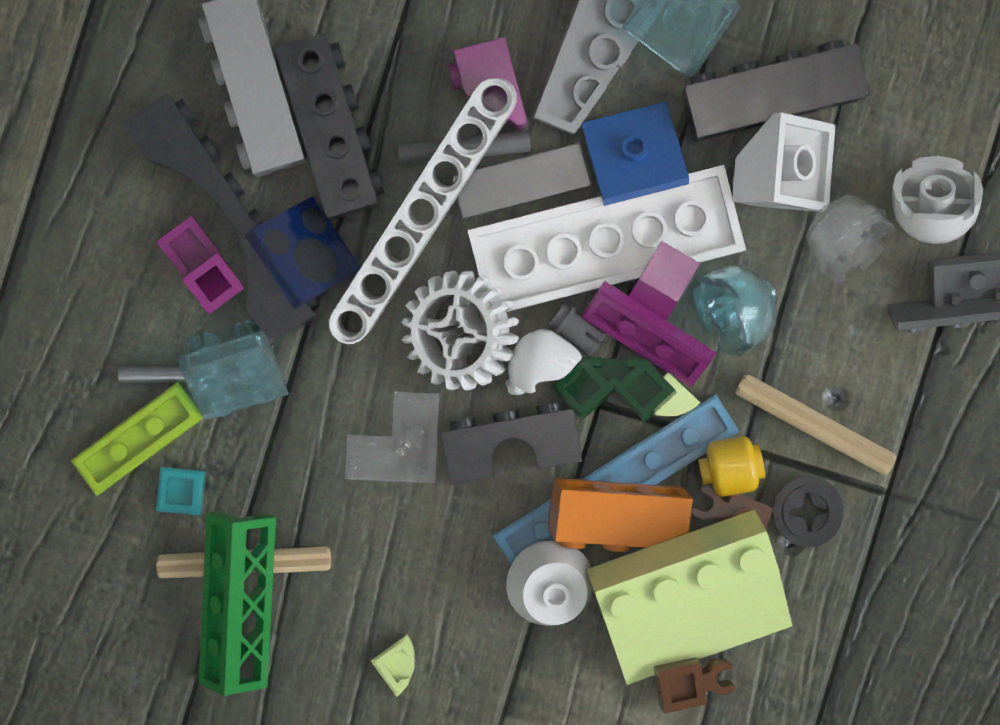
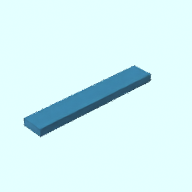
M715 394L580 480L656 485L704 455L710 442L728 439L740 431ZM551 498L493 535L511 565L516 556L527 546L539 541H555L548 530Z

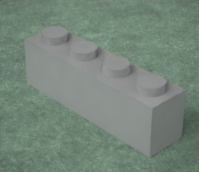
M213 0L203 3L202 7L205 16L198 18L205 43L213 42L218 56L217 59L211 60V65L218 85L226 84L230 101L224 102V108L231 128L239 126L243 143L237 144L236 147L243 169L251 168L253 174L259 178L307 163L259 1Z

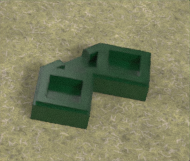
M583 357L570 373L564 378L559 379L552 386L582 420L616 391L633 411L646 422L677 393L646 358L607 359L602 357Z

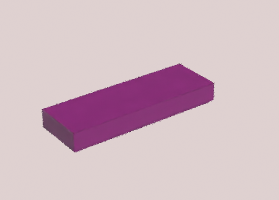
M606 281L602 283L580 316L689 387L695 384L716 354L715 351Z

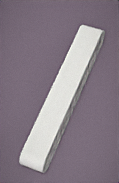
M502 78L485 80L480 83L334 309L329 320V328L332 335L338 341L345 344L359 342L372 330L513 111L517 102V93L509 81ZM492 85L502 87L507 94L506 106L500 111L490 110L484 102V93ZM467 123L477 125L483 133V140L478 148L470 149L465 147L460 140L461 128ZM442 161L451 162L457 167L458 180L452 186L441 184L436 177V168ZM417 199H425L432 204L434 217L430 222L422 223L414 218L412 206ZM400 236L409 243L410 254L407 259L399 260L390 254L388 244L392 237ZM378 274L385 280L386 291L384 295L374 296L366 290L365 279L367 275ZM354 311L361 317L362 329L360 332L352 333L343 327L341 320L343 312Z

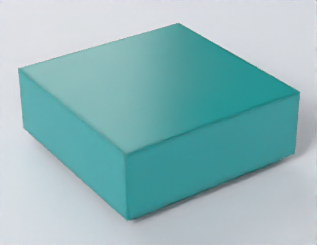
M160 467L156 511L202 515L206 471Z

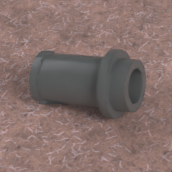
M562 304L550 319L548 326L554 329V333L557 335L561 334L590 357L599 347L598 343L604 340L606 334L600 332L576 314V307L572 306L569 308Z

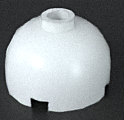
M943 156L918 158L912 162L911 168L903 173L901 169L896 174L892 188V205L895 218L909 236L921 242L932 244L949 243L962 237L975 224L982 202L983 187L980 177L974 171L972 176L969 172L963 170V162L957 159Z

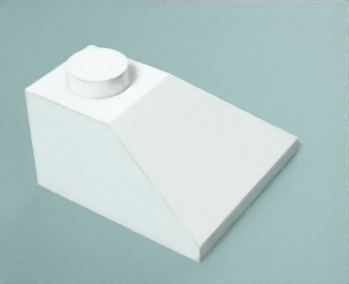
M781 112L773 113L735 159L732 202L758 207L829 212L835 125Z

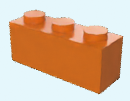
M554 478L548 530L554 540L559 542V545L571 549H583L586 547V544H600L604 549L615 552H626L629 550V546L648 548L689 532L693 498L684 487Z

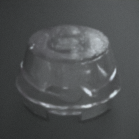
M851 194L839 198L834 203L830 202L825 205L814 217V222L808 229L805 237L822 274H829L836 283H843L847 278L844 273L851 268L857 267L861 272L866 269L887 247L881 240L887 232L890 235L896 230L895 226L886 218L887 212Z

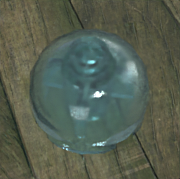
M724 266L712 270L696 280L701 282L700 286L693 289L697 314L707 333L711 332L714 327L718 336L722 339V341L716 344L722 351L730 356H741L756 348L770 335L775 327L777 294L773 285L768 280L763 279L759 274L744 266Z

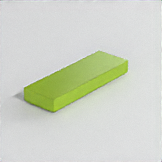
M177 382L70 461L95 495L98 496L205 417L181 384Z

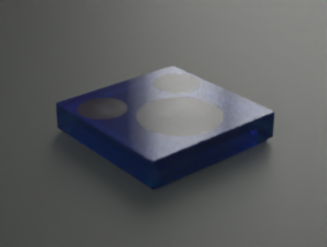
M313 196L256 226L245 235L294 310L355 275L361 269Z

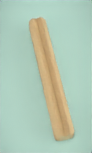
M744 375L736 387L735 393L737 396L880 474L887 475L896 461V455L751 375Z
M327 546L274 549L273 573L327 571L331 568V550ZM204 552L161 554L157 556L156 570L158 577L161 579L203 577ZM253 569L250 574L258 573Z

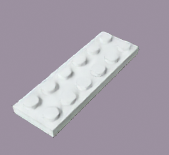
M721 165L688 174V185L606 206L603 205L600 196L467 230L479 277L486 276L490 278L489 289L497 286L503 288L499 301H511L514 303L513 307L506 311L509 312L599 289L604 281L615 285L638 279L661 241L699 263L746 251L735 205L732 202V193L725 166Z

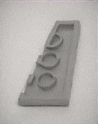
M577 0L531 118L569 134H575L606 90L613 76L623 66L637 42L654 22L656 15L667 0Z

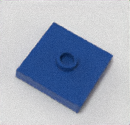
M666 101L581 124L604 206L689 184V175Z

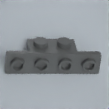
M1000 252L930 260L931 300L888 305L889 316L895 329L908 333H919L925 331L928 327L938 326L964 328L971 323L983 321L1000 323Z

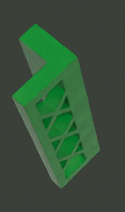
M222 511L206 513L199 684L223 696L268 687L276 517L270 514L238 518ZM260 528V542L250 553L246 549L247 530ZM254 569L258 573V584L251 594L247 596L244 592V580ZM252 612L256 616V625L247 639H245L242 635V623ZM250 654L254 659L253 677L239 679L240 666Z

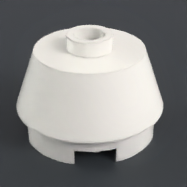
M556 541L535 542L524 548L516 556L508 571L506 589L509 601L521 617L534 624L553 626L567 623L573 620L586 607L591 598L593 587L586 570L591 568V565L584 554L578 549L563 547Z

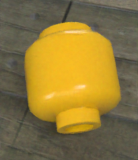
M746 436L712 441L706 448L707 458L698 459L703 485L712 484L714 492L720 497L755 491L758 488L759 479L765 478L759 444L752 445L751 440Z

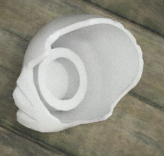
M535 330L521 338L513 349L514 356L508 362L509 379L506 380L505 385L508 388V392L512 395L536 392V384L564 378L581 361L582 356L579 350L551 330Z

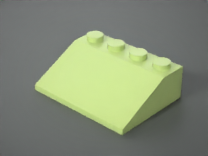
M755 509L586 569L627 685L654 676L655 666L691 658L699 660L792 626L773 549L767 531Z

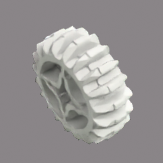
M456 271L445 272L443 279L440 276L431 277L428 280L429 287H418L415 291L418 300L409 301L405 305L413 314V317L404 318L401 322L404 326L411 328V334L404 336L401 341L407 344L413 343L415 350L410 351L407 358L410 360L420 358L422 362L417 373L426 374L432 371L431 383L438 385L445 381L446 388L449 390L458 389L460 385L465 390H471L476 388L477 382L482 386L491 383L492 374L497 376L506 370L502 361L512 360L514 354L507 345L517 343L520 338L515 334L509 333V327L516 326L520 320L515 317H507L506 311L510 310L514 303L511 301H499L503 288L497 286L489 289L490 278L481 276L475 280L474 272L464 271L460 276ZM454 295L453 305L449 306L447 316L443 319H435L441 304L448 297ZM477 307L481 311L486 324H484L479 319L477 315ZM460 323L458 328L463 327L464 333H470L473 335L460 338L462 333L458 334L456 328H451L448 326ZM436 338L441 342L443 346V352L438 346ZM486 342L485 349L479 359L472 365L467 366V356L472 355L474 344Z

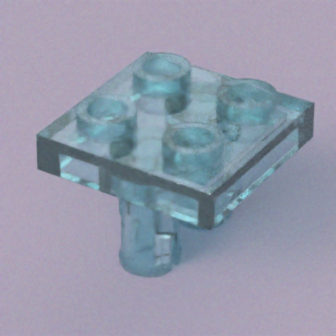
M254 320L245 321L247 335L243 332L241 322L235 324L232 328V335L235 340L218 344V338L215 334L203 333L204 348V346H201L199 335L194 336L190 341L192 353L178 357L180 370L204 420L223 417L234 411L256 404L269 403L276 398L289 395L286 381L264 331L260 332Z

